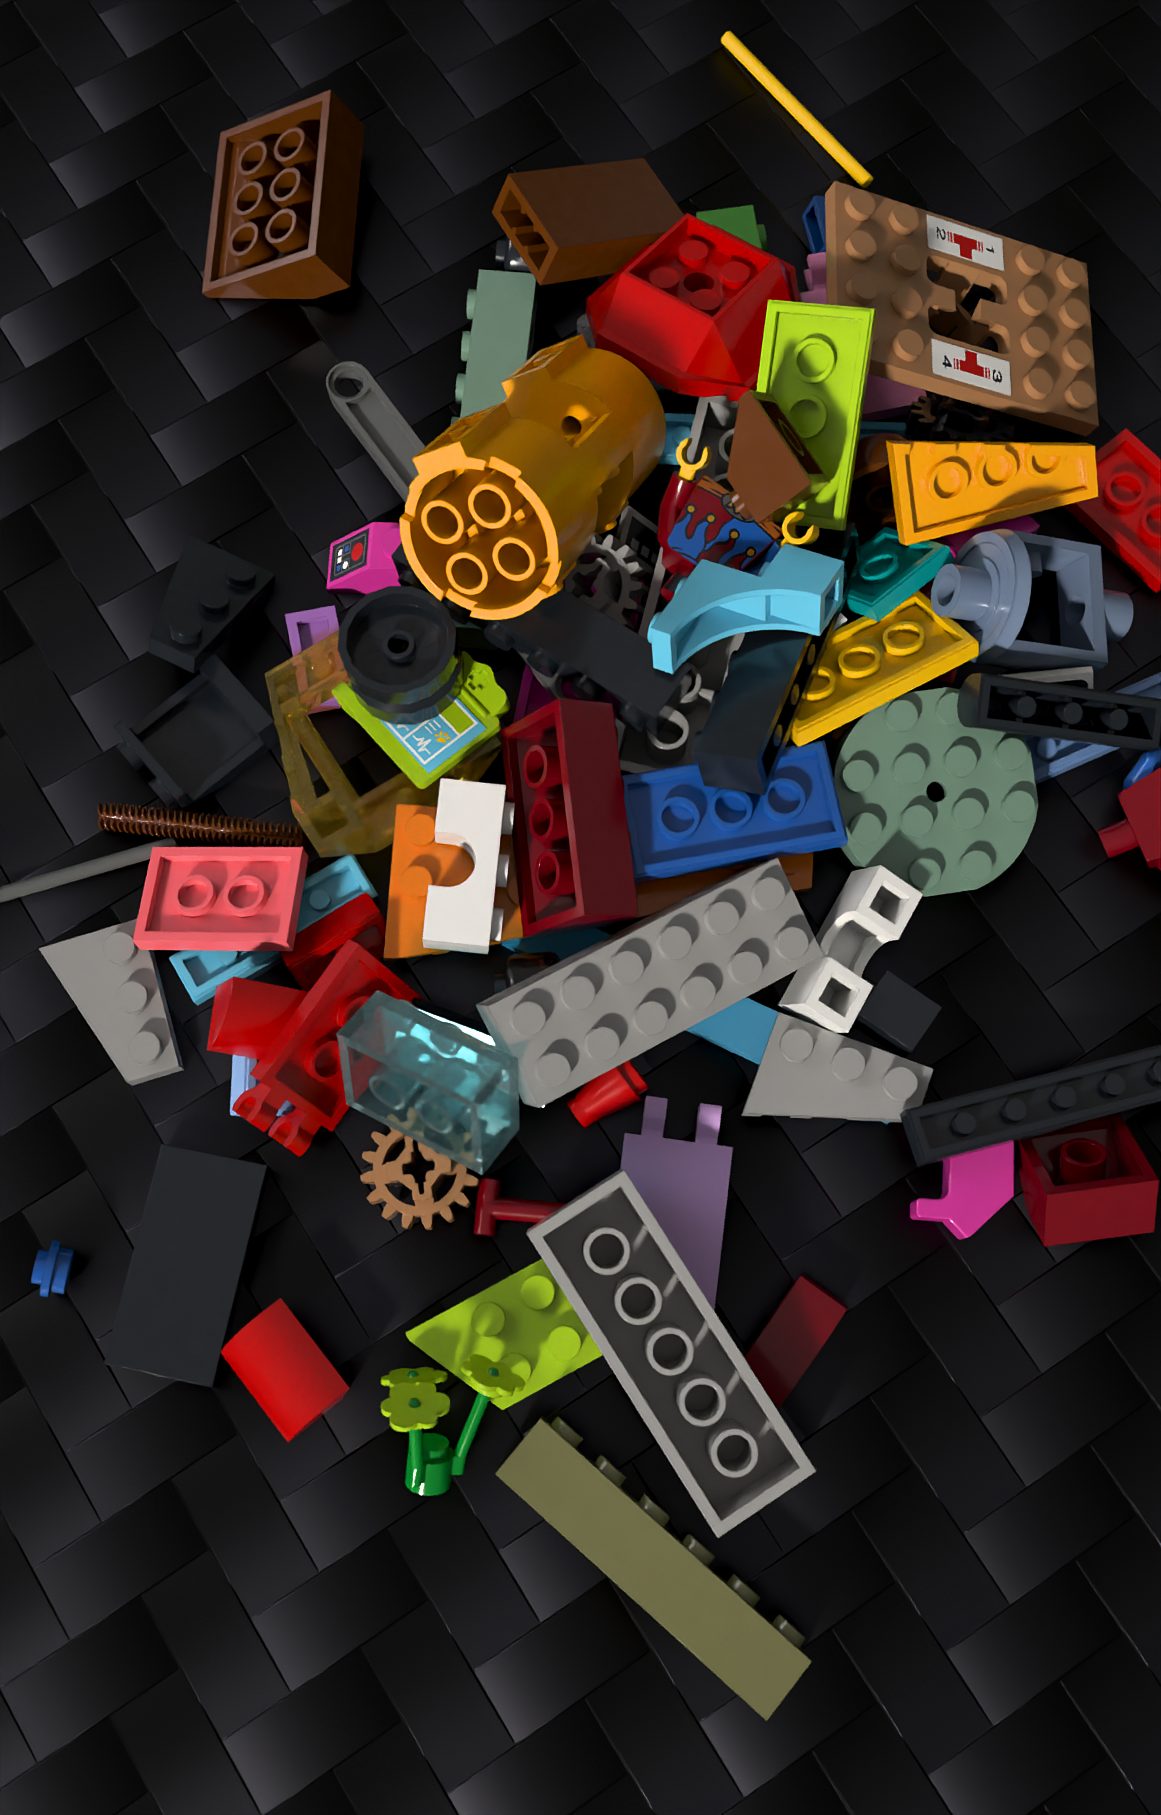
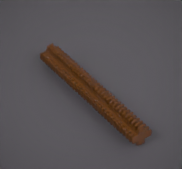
M108 801L107 803L104 802V806L99 803L97 808L99 815L97 824L101 830L106 828L107 831L112 829L116 832L118 829L120 832L125 830L126 833L131 831L133 834L137 831L138 834L143 832L145 835L150 833L152 836L156 833L158 837L162 834L166 838L168 835L170 838H173L175 835L177 839L182 837L184 840L188 836L189 840L194 838L196 841L201 839L202 842H205L207 839L209 843L213 840L215 843L220 841L221 844H224L226 841L228 845L232 842L235 846L238 843L240 846H243L245 843L247 847L251 845L253 847H303L304 850L306 849L305 824H303L301 829H299V824H297L294 829L292 828L293 823L289 824V827L286 828L287 822H284L282 827H280L279 821L276 823V826H273L274 821L267 825V820L263 821V825H261V819L257 820V824H254V818L250 823H248V818H246L243 823L242 817L238 818V822H235L236 816L232 817L231 821H229L228 815L225 817V820H223V815L219 816L217 820V814L212 815V819H210V813L206 814V818H204V813L198 817V812L193 813L192 817V811L187 812L185 816V810L181 811L179 815V810L174 811V814H172L173 809H170L166 814V808L161 809L160 813V807L155 808V812H153L154 807L149 808L147 811V806L142 807L141 811V805L136 806L135 809L134 804L130 805V807L126 804L122 808V803L117 804L116 807V802L110 804Z

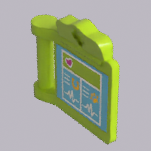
M462 651L464 680L455 701L437 717L416 725L390 724L373 717L357 701L351 683L347 685L342 681L332 689L333 696L346 713L365 729L419 789L428 787L498 733L501 729L499 718L510 709L509 699L505 691L497 685L491 667L474 661L465 651Z

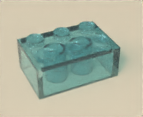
M379 990L337 1032L346 1104L481 1175L485 1173L519 1130L518 1058L510 1055L504 1048L479 1040L463 1032L457 1025L451 1022H442L418 1010L408 1001L397 1000Z

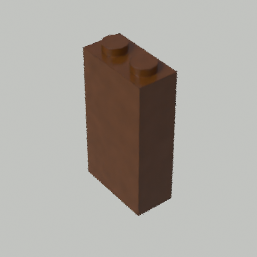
M645 158L508 173L492 210V214L540 286L615 274L643 247L655 243L684 216Z

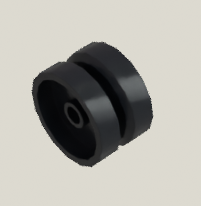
M388 586L365 595L349 609L339 627L337 649L357 701L373 717L390 724L416 725L437 717L455 701L463 685L464 659L450 612L433 594L412 586Z

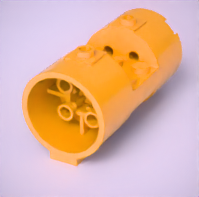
M583 334L539 350L501 382L507 395L503 403L458 419L412 458L419 475L409 486L410 492L405 505V513L400 517L399 521L401 541L405 555L416 576L437 599L441 601L444 597H447L456 604L472 610L471 617L486 620L513 618L531 610L542 599L559 592L564 587L562 581L577 565L576 560L590 543L594 532L600 535L617 525L616 518L629 504V498L653 472L662 456L666 440V419L661 400L648 378L627 359L603 349L588 348Z

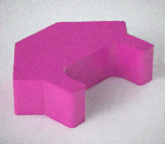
M1014 1142L943 1160L941 1197L939 1199L919 1198L910 1203V1218L913 1220L943 1222L959 1240L973 1235L1014 1196Z

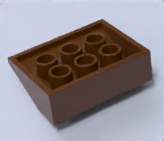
M332 90L325 91L220 133L202 293L208 298L315 299L350 287L365 125Z

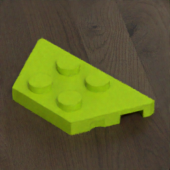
M543 1259L406 1332L410 1342L471 1387L470 1376L464 1374L460 1369L462 1363L468 1361L471 1355L478 1354L489 1358L493 1362L497 1361L507 1364L511 1368L512 1373L524 1380L525 1385L522 1391L514 1392L511 1397H490L489 1401L501 1410L508 1408L602 1356L598 1346Z

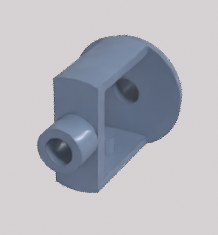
M1003 528L981 532L970 538L955 556V561L952 564L944 565L938 571L932 585L931 604L934 612L938 616L952 618L978 641L979 656L969 660V662L977 665L1026 672L1092 666L1094 675L1108 664L1107 642L1121 640L1127 634L1133 620V603L1129 595L1120 591L1103 589L1101 546ZM1042 569L1056 571L1061 646L1016 640L1027 614L1032 578L1041 576Z

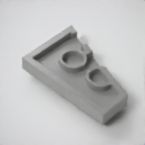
M137 919L39 948L126 1082L132 1086L184 1070L154 951L140 950L133 942Z
M779 1012L741 1116L761 1117V1115H775L808 1119L823 1117L846 1118L847 1120L902 1122L900 1113L906 1109L922 1106L933 1069Z

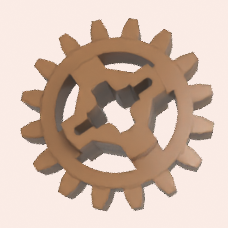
M415 1109L409 1110L408 1123L402 1126L393 1116L388 1118V1124L392 1132L384 1136L374 1131L371 1137L379 1145L377 1151L362 1153V1158L373 1164V1170L360 1175L361 1181L366 1184L376 1185V1189L367 1197L368 1201L371 1204L385 1201L387 1204L381 1216L388 1221L394 1218L398 1212L402 1213V1227L410 1230L415 1219L421 1218L425 1229L433 1230L434 1216L441 1214L443 1218L451 1223L455 1219L450 1207L457 1203L468 1208L471 1204L463 1194L465 1187H479L480 1181L474 1176L469 1175L468 1171L470 1168L481 1164L480 1158L476 1155L465 1154V1151L474 1143L470 1134L457 1139L455 1135L459 1128L458 1121L453 1118L442 1127L440 1126V1114L435 1110L430 1112L426 1122L420 1120ZM427 1134L437 1136L447 1142L454 1153L449 1154L445 1152L438 1154L430 1148ZM405 1139L406 1147L396 1161L387 1162L394 1147ZM418 1148L428 1164L435 1165V1170L426 1172V1182H423L424 1191L419 1181L413 1175L408 1174V1169H413L417 1165L416 1158L419 1157ZM456 1175L455 1182L450 1191L437 1201L436 1191L446 1178L455 1177ZM405 1185L412 1191L415 1206L399 1201L392 1194L388 1186Z

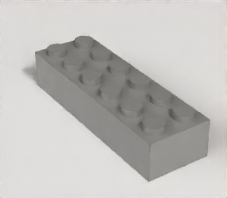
M778 858L753 862L476 1004V1007L523 1103L540 1108L819 959L823 954Z
M618 1170L527 1230L530 1240L717 1538L816 1472L625 1170Z

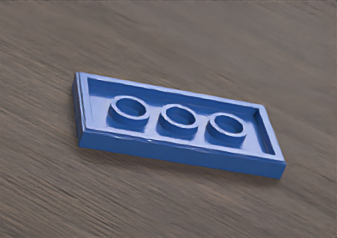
M825 740L807 743L801 747L797 745L785 747L766 795L704 786L697 763L621 776L625 785L624 801L628 830L631 835L630 849L635 883L846 846L848 842Z

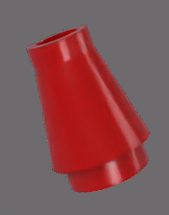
M628 1060L587 1082L573 1098L567 1101V1105L581 1125L587 1128L597 1120L642 1101L640 1095L650 1087L633 1062Z

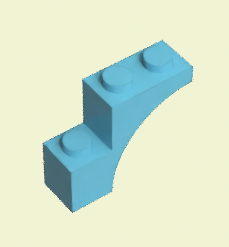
M785 543L771 563H764L758 576L701 559L689 577H684L680 580L674 597L663 612H657L650 622L647 638L648 642L652 643L653 668L673 674L685 660L705 646L720 639L749 631L779 629L820 636L843 601L844 561Z

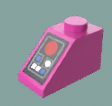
M372 522L332 542L327 579L328 593L369 594L388 586H401L398 582L399 575L391 557L402 542L400 523Z

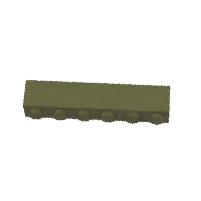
M542 1416L495 1474L767 1721L812 1662L806 1652L800 1648L806 1640L805 1636L780 1614L771 1622L755 1607L761 1597L734 1573L728 1581L723 1579L709 1566L716 1557L691 1534H688L681 1541L665 1527L671 1517L646 1494L637 1502L621 1487L627 1477L602 1455L593 1462L577 1448L583 1438L558 1416L551 1424Z

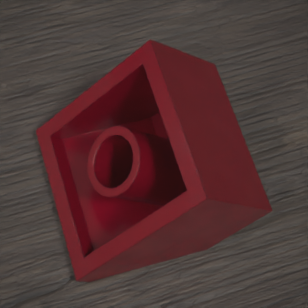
M1120 1114L1014 1142L1026 1209L1044 1247L1154 1232L1159 1179Z

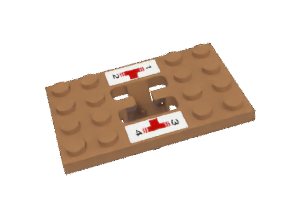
M834 181L825 193L827 305L877 310L868 374L1083 436H1088L1099 426L1087 263ZM927 269L939 272L933 283L927 277ZM973 284L990 289L995 295L996 303L980 298L972 317L960 305ZM956 325L958 326L949 337H945L955 328ZM929 326L935 328L943 336L934 333ZM988 337H991L998 345V353L979 346Z

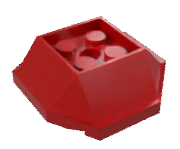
M687 213L655 243L643 247L587 298L586 316L591 326L592 336L597 349H603L620 355L634 364L650 379L677 394L699 397L726 395L727 400L739 402L740 396L746 391L757 390L768 299L801 302L795 266L715 225H710Z

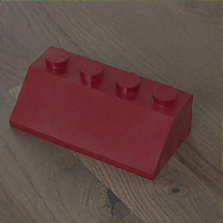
M558 698L500 731L508 802L515 803L512 840L523 937H538L607 927L639 915L637 906L638 891L634 882L630 849L631 835L628 830L624 801L625 785L621 777L617 744L618 730L615 726L613 704Z

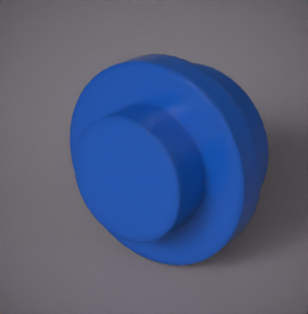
M53 1240L49 1251L39 1250L37 1253L31 1283L41 1285L40 1296L49 1298L51 1292L64 1294L66 1291L74 1258V1250L61 1248L62 1242Z

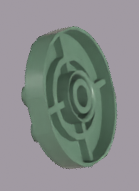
M950 687L908 692L858 717L845 731L830 761L848 836L846 846L840 847L846 857L858 870L878 865L883 866L923 894L922 897L978 889L997 878L1015 861L1023 850L1033 830L1038 810L1032 756L1024 737L1020 734L964 727L960 723L957 713L960 689ZM932 782H937L942 788L943 798L939 802H933L927 796V787Z

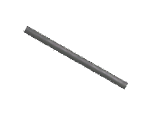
M175 836L173 838H165L1 886L0 903L149 860L153 847H179L178 841Z

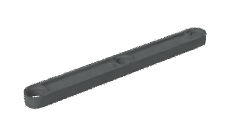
M353 361L339 363L329 371L326 377V387L331 402L406 503L410 492L409 486L419 475L412 458L423 450L425 446L364 366ZM347 379H357L363 383L362 390L352 397L340 395L337 393V388L340 383ZM516 650L553 701L558 698L567 699L562 693L563 685L567 682L566 680L559 677L557 673L552 678L540 674L527 662L528 655Z

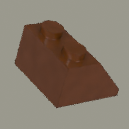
M748 390L740 396L726 476L734 488L729 493V496L736 509L746 520L753 517L757 524L780 521L831 482L772 394Z

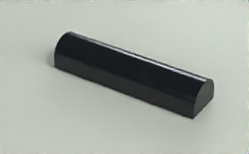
M984 673L968 676L959 692L957 702L958 718L960 723L967 728L1142 751L1159 750L1161 737V699Z

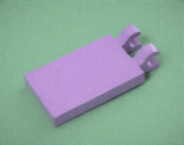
M646 1096L641 1135L625 1133L620 1169L625 1170L707 1301L715 1310L733 1147L717 1145L722 1106L700 1103L697 1113L694 1142L663 1138L668 1099Z

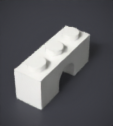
M441 778L435 824V843L452 844L463 848L471 856L475 868L471 876L457 886L428 885L422 938L423 948L488 954L489 941H500L504 908L493 907L495 887L506 888L509 855L499 854L501 834H512L515 803L504 802L506 785Z
M881 865L852 871L815 937L823 956L797 970L778 1005L802 1021L835 1033H848L873 985L861 978L867 962L884 943L900 938L923 894Z

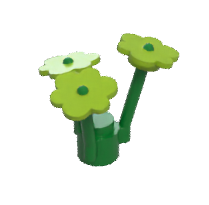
M478 1354L471 1355L468 1361L462 1363L460 1369L464 1374L470 1376L471 1385L478 1392V1395L455 1450L449 1447V1440L443 1435L436 1433L422 1434V1429H430L436 1426L437 1417L445 1415L450 1409L449 1397L443 1393L436 1392L435 1383L447 1380V1372L434 1370L431 1367L416 1369L400 1368L389 1372V1375L381 1377V1384L390 1386V1398L385 1399L381 1403V1413L386 1417H390V1426L394 1430L400 1432L409 1431V1448L405 1484L408 1489L419 1495H439L449 1489L451 1475L464 1474L466 1455L490 1397H511L514 1392H520L524 1388V1380L512 1373L511 1368L507 1364L497 1361L493 1362L489 1358Z

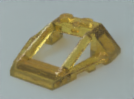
M339 630L265 673L274 723L278 730L283 754L281 757L284 772L288 779L291 794L292 812L321 858L375 853L392 844L394 840L396 804L437 807L441 778L478 782L502 749L501 742L494 735L424 789H419L402 772L359 798L306 714L308 711L334 697L332 689L342 681L347 685L350 684L337 649ZM299 741L330 789L328 793L318 799Z

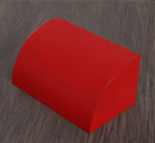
M239 977L228 979L218 985L215 990L207 1050L260 1060L309 992Z
M281 1298L243 1327L220 1352L288 1443L339 1403L350 1389Z

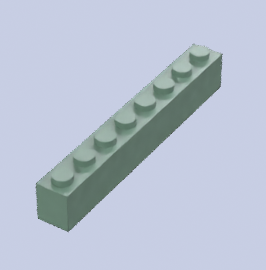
M479 269L477 289H469L467 296V319H473L471 331H463L461 343L462 361H467L466 374L458 373L456 380V404H462L460 417H452L451 425L462 417L503 403L507 395L501 382L532 357L538 310L537 280L532 273ZM453 620L460 647L497 650V646L484 636L483 629L470 621L466 625H462Z

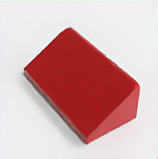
M363 893L296 933L293 951H279L302 990L309 992L347 939L361 945L377 960L384 957L387 922L369 894Z

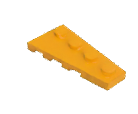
M886 440L898 540L905 546L1098 497L1095 446L1088 443Z

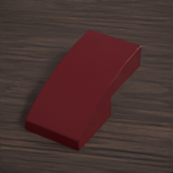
M801 1273L776 1307L768 1323L743 1356L770 1400L779 1407L812 1363L848 1308L847 1305L803 1273Z

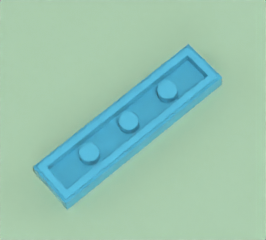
M353 853L346 855L305 879L296 933L363 893H368L374 903L380 900ZM181 950L169 957L193 1002L199 1005L215 996L216 987L232 977L246 978L282 956L279 951Z

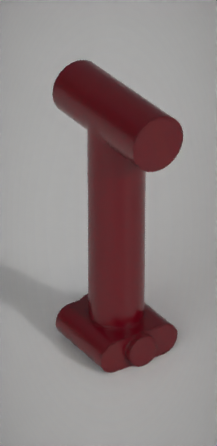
M480 1178L473 1234L495 1236L497 1219L538 1223L568 1203L499 1197L500 1180Z

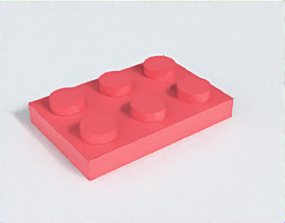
M153 847L133 942L140 950L293 951L309 857L303 847Z

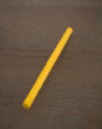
M731 31L726 32L721 39V43L862 188L868 187L873 180L871 174Z

